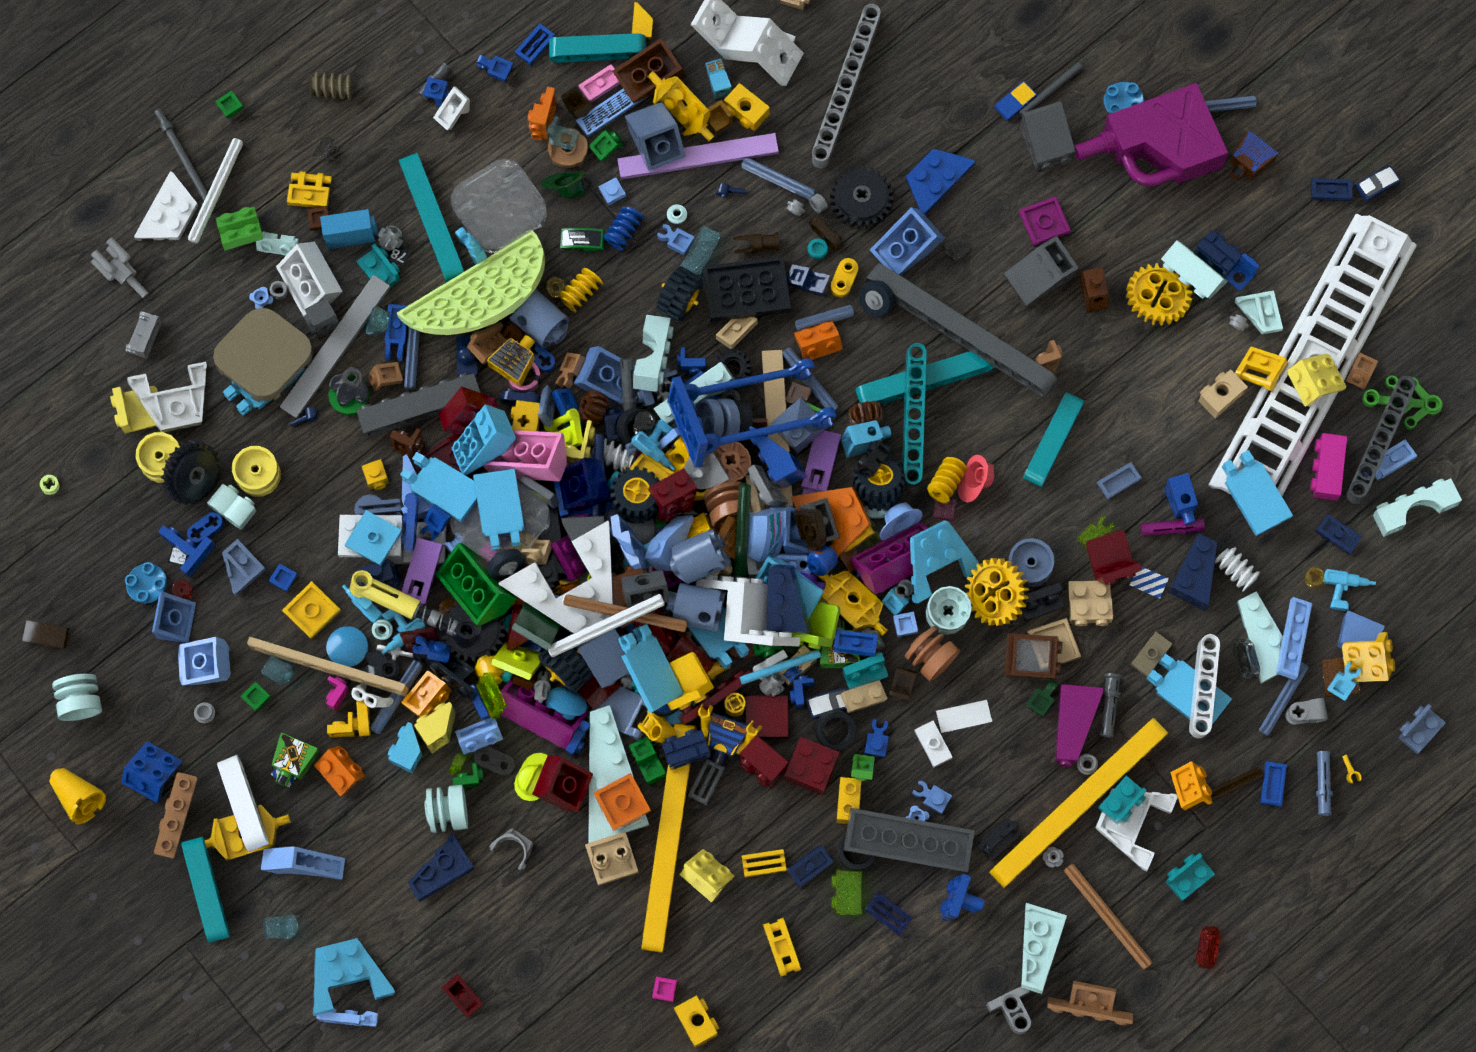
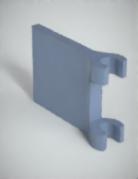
M617 684L605 686L592 711L610 705L618 731L636 741L641 740L643 736L642 731L633 728L642 708L645 707L647 709L641 695L628 689H623V687Z

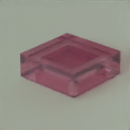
M950 499L949 503L946 504L936 501L933 518L954 521L957 500Z

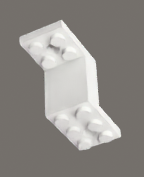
M704 0L691 23V26L724 59L757 62L781 86L787 85L804 54L770 18L737 16L722 0ZM715 16L716 22L713 25V17Z
M709 575L705 579L697 581L696 586L728 590L724 640L771 646L800 645V638L792 637V633L779 632L778 636V632L766 630L768 584H764L763 579L751 578L750 582L748 578L735 577L734 581L732 576L719 575L718 579V576Z

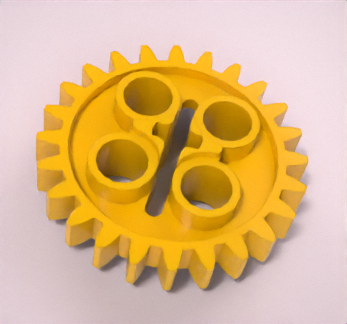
M1158 263L1155 264L1154 268L1148 264L1146 270L1140 267L1139 272L1135 271L1133 277H1130L1126 288L1128 291L1126 298H1130L1128 305H1134L1131 311L1139 312L1138 318L1142 315L1145 316L1144 322L1152 319V325L1159 321V324L1162 326L1166 320L1170 325L1172 319L1178 322L1180 317H1184L1192 301V298H1190L1192 291L1189 290L1190 284L1187 286L1180 281L1178 273H1171L1164 266L1159 268ZM1164 281H1167L1155 307L1152 308L1151 305Z
M1004 558L983 560V564H976L977 569L971 570L974 576L967 577L971 583L965 585L969 589L966 595L970 597V602L973 605L971 612L977 611L975 618H981V622H988V625L996 624V626L1010 624V620H1016V615L1022 614L1020 607L1027 606L1023 603V599L1029 598L1024 595V592L1028 591L1029 588L1023 587L1027 580H1021V576L1024 573L1017 572L1019 566H1012V561L1005 562ZM998 573L1000 574V581L997 580ZM983 585L985 586V593L982 591ZM1009 590H1010V592H1011V598H1010V599H1009V597H1008V591H1009ZM994 602H995V604H996V609H995V611H994V609H993V603H994Z

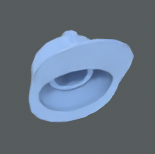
M906 502L891 507L885 513L886 525L880 532V539L886 540L917 524L923 515L921 510L913 509Z

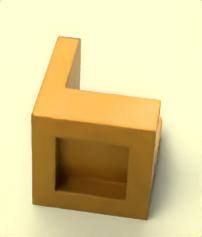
M722 100L707 108L711 113L707 123L715 134L720 133L733 124L732 114Z

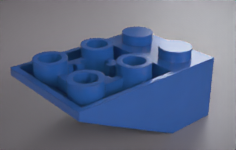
M749 427L750 430H755L754 427ZM766 436L751 439L752 443L760 449L758 455L763 464H767L769 468L767 474L772 482L775 481L777 485L787 488L807 477L799 460Z

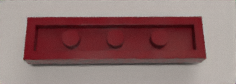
M739 670L732 675L733 679L728 683L723 681L715 687L716 691L712 694L706 693L704 700L694 706L691 704L681 710L682 714L678 716L681 724H687L699 716L698 710L701 704L707 710L710 705H715L743 686L739 677L752 672L750 670L744 672Z

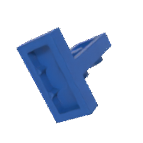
M163 525L158 531L162 538L188 556L180 570L189 578L215 547L213 541L206 536L196 547L189 539L185 541L179 537L180 533L173 527L168 529Z

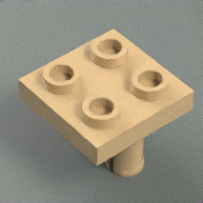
M626 832L585 844L598 886L639 873Z

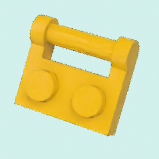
M1250 347L1235 374L1242 381L1245 380L1263 386L1266 390L1273 391L1288 361L1285 357ZM1251 369L1269 375V377L1265 379L1246 371Z

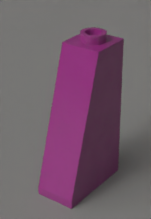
M1061 684L1059 689L1055 763H1060V766L1072 767V764L1077 763L1103 694V688Z

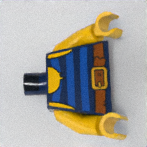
M701 704L698 710V714L701 717V730L707 746L715 750L712 758L714 763L723 765L727 754L733 757L740 754L762 729L761 725L757 729L754 728L752 725L754 721L746 724L717 712L711 715L713 706L710 705L708 710H705L703 704Z

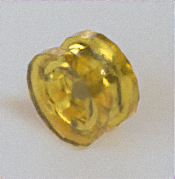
M559 277L550 278L547 282L548 293L553 297H559V292L565 291L564 281ZM554 283H557L558 286H561L558 287V291H554V288L550 287H553Z
M1318 567L1310 568L1305 574V582L1310 587H1318L1324 581V572ZM1311 573L1313 575L1314 573H1317V578L1320 581L1316 580L1315 582H1313L1311 580L1312 576L1309 574Z

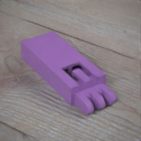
M824 430L813 440L805 469L807 477L803 479L801 485L802 494L828 490L841 434ZM815 469L818 470L819 472H820V471H824V472H823V476H822V480H821V484H818L820 475H816V474H815L814 480H813V482H812V478H813V474H814V470H815Z
M417 537L402 592L420 600L421 606L427 604L444 545ZM415 580L424 582L420 596L417 595L420 587L414 586Z

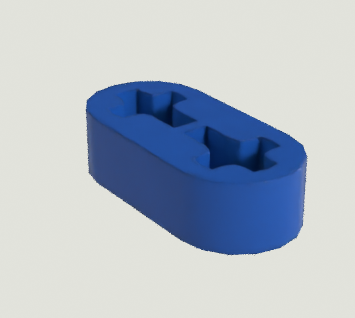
M535 342L531 347H535L534 350L537 356L534 355V363L541 372H552L556 365L553 355ZM540 358L544 359L545 361L549 359L550 366L545 365L543 367L542 360H540Z
M211 512L190 526L187 531V537L195 545H199L205 536L211 538L223 528L224 521L218 513ZM212 518L214 520H217L218 525L215 527L214 525H210V520ZM194 531L201 532L199 539L196 537L192 538Z

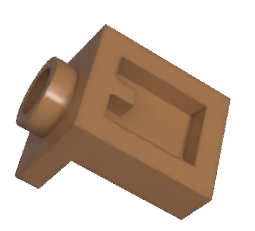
M1359 353L1346 381L1365 389L1378 361Z
M398 362L375 365L369 373V382L373 385L374 391H379L382 386L401 384L403 381Z

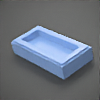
M678 427L671 430L659 441L658 448L663 452H667L681 437Z

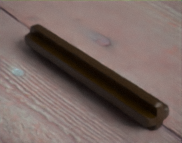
M1257 767L1211 789L1212 802L1263 778V771L1260 767ZM1203 801L1189 808V811L1193 812L1207 804Z

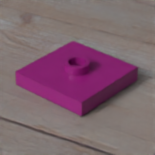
M1056 196L1018 211L1033 247L1042 245L1055 236L1061 238L1071 234V229Z

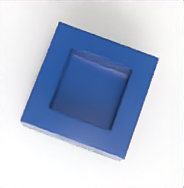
M279 563L269 582L288 593L298 574Z

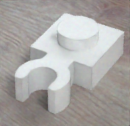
M782 650L764 662L755 665L752 670L755 672L786 661L788 656Z

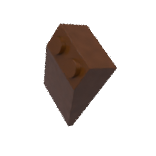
M662 37L612 70L633 103L654 95L656 85L647 77L652 71L661 80L674 76L682 80L687 76Z

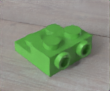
M255 206L251 208L244 207L240 211L231 214L224 213L216 218L224 251L263 239Z

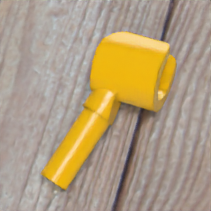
M1342 756L1348 771L1347 781L1351 784L1353 783L1351 779L1352 774H1355L1357 780L1361 781V774L1354 771L1348 756Z

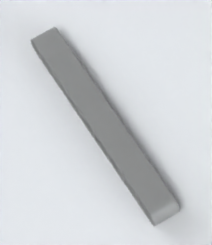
M875 4L866 5L862 11L814 144L812 163L817 168H825L830 162L875 37L881 12L880 8ZM868 14H873V15H875L876 17H875V18H869V17H867V15H868ZM867 31L869 35L864 36L861 32ZM855 49H862L863 52H862V53H856L854 50H855ZM855 66L857 69L851 71L848 67ZM846 83L851 85V87L844 88L841 85ZM837 101H842L845 104L842 106H838L835 103ZM830 119H837L838 122H837V123H830L829 120H830ZM825 136H829L832 138V140L825 141L822 138ZM823 154L826 157L824 159H819L816 157V155Z

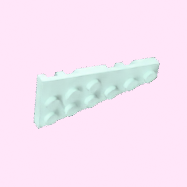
M610 705L591 711L589 772L593 773L589 784V843L622 832L628 833L649 826L645 814L640 820L625 828L620 827L613 831L602 813L593 793L630 773L632 774Z

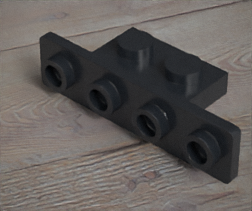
M450 653L447 663L427 659L425 654H413L416 661L427 665V668L434 675H440L448 686L451 687L453 685L462 697H468L472 701L476 698L473 688L466 683L476 674L475 669L460 657L456 658L455 653Z

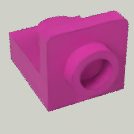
M329 676L328 682L336 688L328 693L326 704L329 708L337 711L350 690L346 686V681L338 676L335 679Z

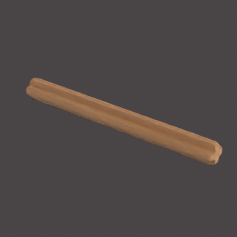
M569 594L565 595L563 601L565 606L610 616L628 609L627 607ZM647 613L632 620L685 632L687 628V621L654 613Z
M1074 864L1066 867L1064 872L1142 969L1149 967L1152 964V960Z

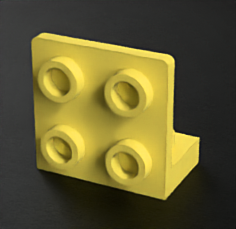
M587 420L581 451L574 446H566L567 468L585 471L586 465H590L591 446H594L595 435L592 421Z

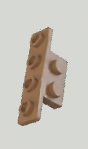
M180 772L176 774L170 798L167 799L165 804L166 812L164 818L161 819L159 824L160 832L154 854L172 859L175 858L198 780L196 776Z
M1073 981L1069 1001L1048 997L1047 1008L1057 1013L1065 1011L1071 1012L1077 1017H1084L1086 1015L1098 1021L1111 1020L1119 1025L1133 1024V1013L1113 1009L1116 989Z

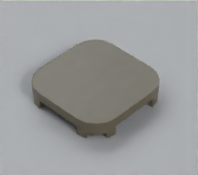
M258 308L246 314L218 343L214 349L213 358L217 370L222 376L225 375L250 394L253 400L260 402V400H277L281 397L280 392L305 366L308 367L310 365L313 350L310 340L304 333L276 312L267 308Z

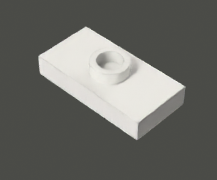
M934 721L914 730L933 768L953 758Z

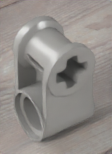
M1324 698L1293 703L1285 712L1286 721L1292 725L1319 723L1328 720ZM1295 710L1296 713H1300V716L1297 717V714H1293L1292 712Z

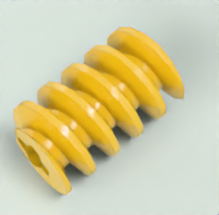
M587 268L581 270L582 274L576 275L577 280L573 279L570 281L571 286L566 285L565 291L559 292L562 302L573 313L577 312L574 308L575 305L582 307L580 300L588 301L585 294L593 295L591 288L599 289L596 285L597 282L603 285L599 276Z
M954 457L943 459L942 464L935 473V477L932 478L931 483L927 487L933 499L940 503H949L950 497L954 494L953 491L957 489V485L961 482L960 479L964 477V472L967 471V466L964 462Z

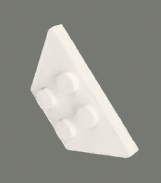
M170 171L138 228L134 236L135 240H180L198 204L173 172Z

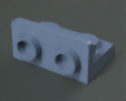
M1430 704L1425 708L1420 706L1413 714L1416 717L1413 722L1407 721L1400 729L1402 734L1398 738L1416 754L1427 745L1446 723L1430 709L1432 707Z

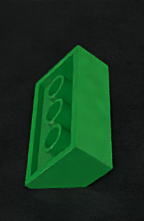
M459 542L436 572V576L477 626H481L504 615L517 598L513 593L499 585L501 581L494 580L491 577L487 568L488 562L475 547Z

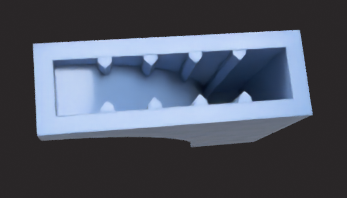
M299 847L271 848L263 850L261 870L276 874H302L339 880L343 878L345 858Z

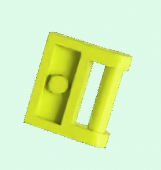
M574 408L554 419L551 428L544 426L547 432L564 434L565 448L566 446L578 447L583 443L579 412ZM570 421L569 427L558 431L557 427Z

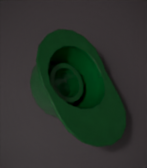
M585 172L554 174L543 179L540 184L541 187L546 189H556L562 198L580 197L585 194L582 179L585 176Z

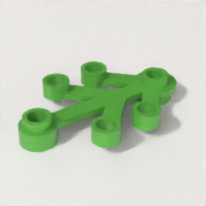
M1394 375L1389 376L1385 381L1386 387L1394 390L1398 378ZM1412 377L1416 383L1414 391L1420 399H1413L1411 396L1404 414L1412 408L1421 409L1415 415L1409 416L1404 420L1403 425L1407 430L1414 429L1417 422L1427 414H1438L1443 407L1442 400L1436 395H1429L1414 377ZM1388 380H1394L1395 385L1389 384ZM1373 389L1367 390L1362 397V401L1367 407H1374L1377 404L1387 405L1390 399L1389 396H1380ZM1367 397H1372L1374 402H1368ZM1393 403L1394 406H1401L1399 403ZM1428 403H1433L1435 408H1430ZM1411 420L1414 423V425L1409 426L1407 424V421Z

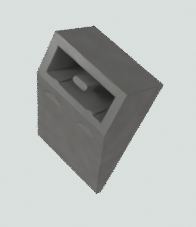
M1055 236L1037 247L1005 272L1004 275L1027 307L1075 278L1079 267L1059 238Z

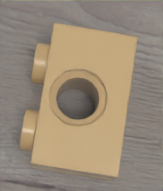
M1231 369L1226 374L1224 372L1220 373L1215 378L1216 382L1212 386L1207 385L1200 392L1199 402L1215 419L1241 397L1248 387ZM1222 389L1227 395L1221 396L1217 393V390Z

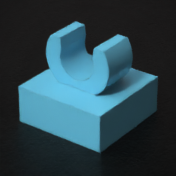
M894 587L888 592L882 602L894 615H898L909 603L910 597H898L895 594Z

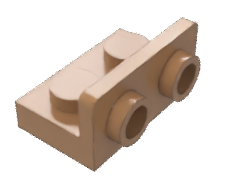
M1054 340L1049 341L1046 352L1039 354L1035 362L1052 373L1056 372L1063 356L1061 347L1056 345Z

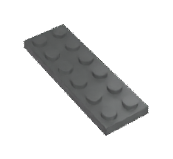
M850 808L843 850L968 872L975 830Z

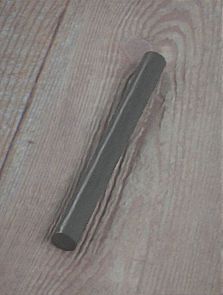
M1076 63L1023 107L1019 114L1022 116L1023 113L1035 109L1082 70V65Z

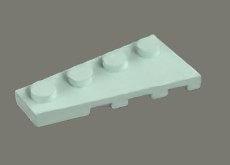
M1254 592L1239 600L1237 604L1244 628H1246L1248 642L1253 652L1260 683L1262 684L1279 675L1276 674L1283 636L1258 593Z
M1026 903L1021 988L1042 994L1067 915Z

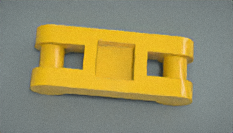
M784 918L777 919V922L772 924H763L780 976H785L787 972L793 970L795 972L800 971L801 967ZM780 930L782 935L774 938L773 932ZM790 956L791 962L783 964L782 959Z

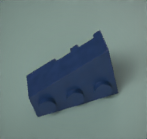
M1198 533L1168 593L1204 611L1209 606L1217 548L1216 541Z
M773 564L769 567L766 630L808 633L812 629L801 596V589L794 565Z

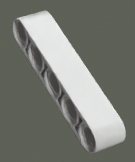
M1213 634L1205 635L1197 646L1189 731L1195 738L1205 737L1212 728L1220 641ZM1204 641H1210L1213 644V650L1205 648ZM1202 662H1209L1211 670H1205ZM1200 682H1206L1209 685V690H1202ZM1198 703H1205L1207 711H1201L1198 708ZM1196 723H1202L1205 727V732H1199L1196 729Z
M234 755L218 762V769L248 852H251L269 844L239 756Z

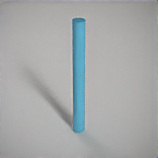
M819 649L739 678L743 685L820 658L821 654Z

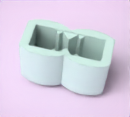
M222 484L207 504L219 515L242 530L256 513L255 503L246 496L243 499L237 495L239 491L229 484L227 487Z

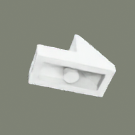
M456 86L453 87L433 118L446 130H451L461 114L469 113L470 99Z

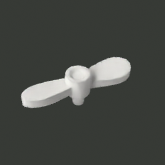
M377 645L376 650L380 652L386 649V646ZM399 647L393 651L386 652L391 653V660L396 661V657H399V655L414 658L413 653L401 651Z

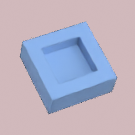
M616 177L598 186L608 206L626 197V193Z
M914 612L893 616L897 637L918 633Z

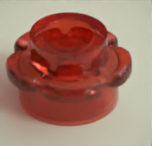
M178 580L173 584L172 592L174 596L187 599L191 595L192 586L186 580Z

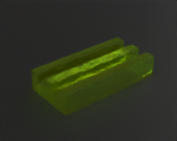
M484 673L476 687L491 719H499L500 714L503 713V709L507 705L492 673Z

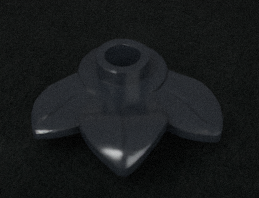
M347 368L343 374L335 375L329 383V389L337 391L336 396L340 406L349 404L354 398L361 403H365L368 397V387L362 381L363 375L358 368ZM352 373L356 376L354 381L349 380V375Z
M380 652L366 653L369 665L362 671L390 680L398 677L400 669L395 661L387 660L385 655ZM393 668V672L386 674V669ZM372 687L373 692L384 691L382 689Z

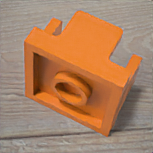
M631 773L593 793L613 831L620 827L625 828L651 811Z

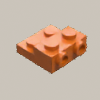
M547 87L546 93L541 95L540 104L534 103L533 110H529L527 121H529V129L532 131L531 138L535 140H548L557 107L555 88Z

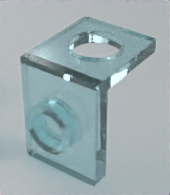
M557 116L554 117L553 122L549 124L547 129L550 144L573 150L579 132L560 126V120ZM566 133L572 136V141L567 144L560 140L561 136Z

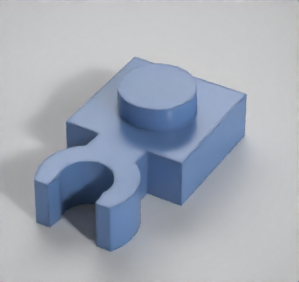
M663 224V230L667 231V234L662 235L658 233V239L664 242L668 241L667 246L670 249L685 256L694 243L695 237L679 228L673 232L669 225Z
M919 781L918 785L923 788V791L919 793L913 790L912 794L917 798H925L923 805L941 815L952 795L935 785L930 790L925 782Z

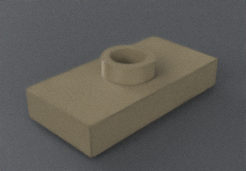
M1155 632L1130 665L1148 677L1172 646V643Z

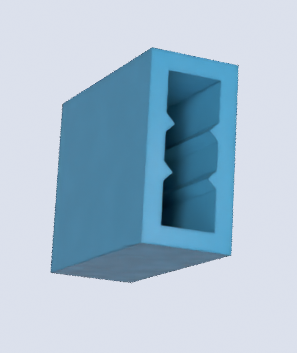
M369 209L320 217L322 234L328 249L376 242L375 235H378L377 223H375V217L370 215Z

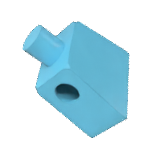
M876 420L848 426L840 439L846 457L850 458L868 452L867 448L873 441L878 442L882 437L884 439L891 437V430L888 425L879 427Z

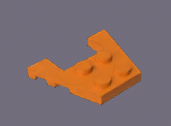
M855 487L792 496L791 499L796 509H799L798 506L824 498L828 499L839 538L834 539V544L830 545L836 551L837 558L872 525Z

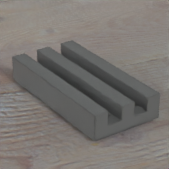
M706 759L688 797L707 806L725 767ZM708 765H710V766H712V767H711V769H710V771H709V773H708V775H707V777H706V779H705V782H704V784H703V786H702V788H701V790H700V792H699V794H698V796H697V795H695L694 793H695V791H696V789H697V787H698V785H699V783H700V781H701V779H702V777H703V775H704V773H705V771H706ZM719 769L706 798L703 799L702 796L715 770Z

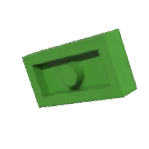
M854 754L851 777H855L860 781L872 780L875 756Z

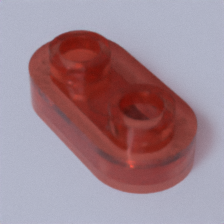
M1205 926L1200 933L1196 953V961L1200 968L1211 969L1216 963L1221 935L1219 929L1215 926Z

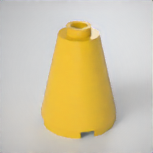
M66 768L56 769L51 773L49 782L71 821L79 825L86 823L96 816L93 812L97 808L99 810L103 808L106 795L101 789Z

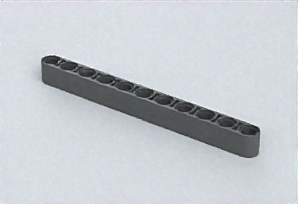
M878 263L865 278L866 283L873 280L886 283L894 294V303L1036 394L1045 397L1057 382V377L1052 372L886 266Z

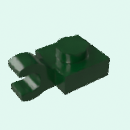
M1050 680L1043 691L1037 688L1025 706L1043 718L1055 701L1050 696L1058 684Z

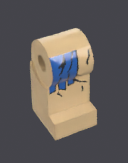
M803 645L792 658L811 651ZM817 659L780 671L779 673L784 677L785 682L791 685L793 680H797V677L802 676L817 662Z

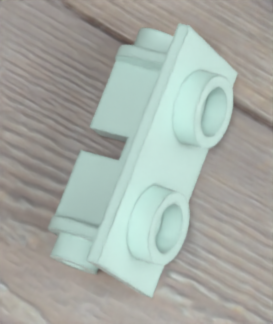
M263 231V239L256 241L257 251L286 256L299 244V239L295 238V236L281 235V238L277 239L278 234Z

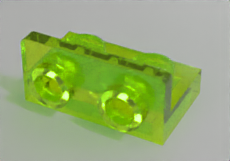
M836 869V875H832V888H836V896H832V909H836V915H861V871H840Z

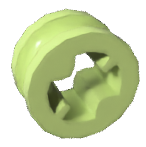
M46 475L40 480V487L45 494L53 495L59 490V482L55 476ZM52 480L55 485L48 489L45 484Z

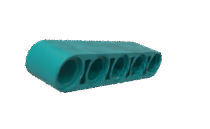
M643 34L554 37L549 40V59L556 63L628 60L646 48V36Z
M1068 392L1065 393L1023 479L1039 487L1043 486L1085 400Z
M202 836L182 842V849L207 941L212 943L229 938V928L204 838Z

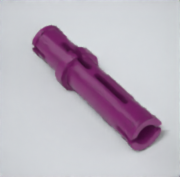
M1180 518L1178 521L1141 523L1142 536L1181 533L1184 535L1186 532L1205 531V524L1203 518L1196 519V523L1185 526L1183 518Z

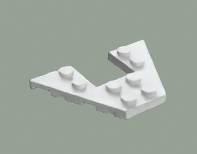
M609 521L572 541L592 577L588 581L556 598L536 562L499 582V585L574 634L610 617V615L563 604L566 594L613 604Z

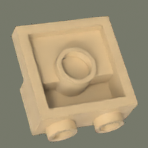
M1068 581L1070 624H1075L1078 627L1087 626L1088 623H1096V626H1107L1108 623L1112 622L1113 609L1110 585H1105V583L1098 581Z

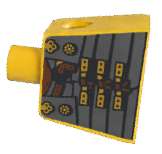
M527 335L523 337L520 343L509 338L487 359L488 366L518 387H521L535 360L534 353L530 351L535 341Z

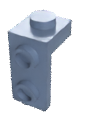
M669 368L662 369L661 371L664 372V378L678 374L677 370L670 371ZM636 389L635 397H637V402L641 404V407L655 403L651 391Z

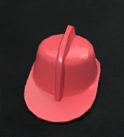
M972 456L967 463V471L964 472V477L960 479L958 495L964 502L974 501L982 489L988 488L994 481V465L987 463L983 456Z

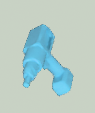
M463 227L455 232L460 243L469 249V254L475 265L487 258L478 240L470 233H467Z
M660 419L656 423L650 437L641 431L632 438L631 443L643 454L649 455L656 462H660L672 470L675 469L670 460L665 456V453L658 448L660 444L657 441L661 434L666 436L673 430L664 420Z
M1327 569L1323 574L1324 584L1336 585L1330 609L1349 610V603L1341 600L1343 590L1347 591L1348 586L1376 585L1374 581L1359 577L1356 574H1349L1345 571Z
M345 584L342 586L352 599V603L373 624L377 620L382 619L383 613L372 604L371 600L365 597H355L350 592V588Z
M390 609L382 615V619L389 622L395 619L399 625L397 628L399 633L393 637V640L388 643L386 649L381 653L384 655L388 651H393L397 647L400 648L407 642L413 641L417 636L426 631L425 622L423 623L421 619L416 618L407 624L401 614Z

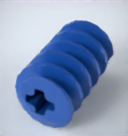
M628 206L620 209L621 213L616 215L617 220H613L612 226L608 228V233L604 234L605 241L620 251H623L621 245L628 246L625 238L632 239L629 232H637L633 226L639 227L641 225L637 219H645L639 211Z

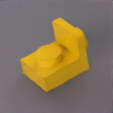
M381 459L362 466L370 490H381L387 484H390Z
M348 712V724H345L343 721L333 722V725H327V734L330 738L355 737V730H358V720L353 712Z

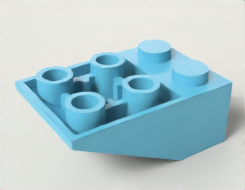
M485 404L472 422L465 428L458 440L454 442L451 449L461 473L466 476L505 453L516 439V436L505 411Z
M767 557L755 579H763V583L768 584L769 567L771 565L789 564L782 559ZM795 570L809 619L824 590Z

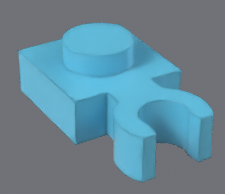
M1351 661L1345 666V674L1338 671L1327 688L1328 691L1344 701L1357 684V681L1353 680V678L1358 677L1362 670L1359 667L1356 672H1352L1349 669L1352 664Z

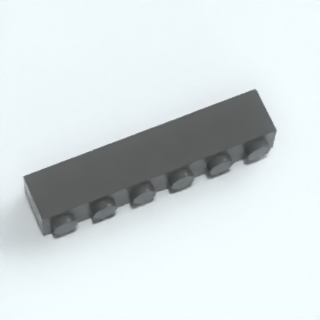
M474 373L461 374L457 379L451 381L450 379L442 380L438 385L432 387L429 385L423 386L419 391L413 393L405 392L394 399L386 398L376 405L368 404L362 406L360 410H357V414L365 438L367 439L439 416L441 410L461 386L480 393Z

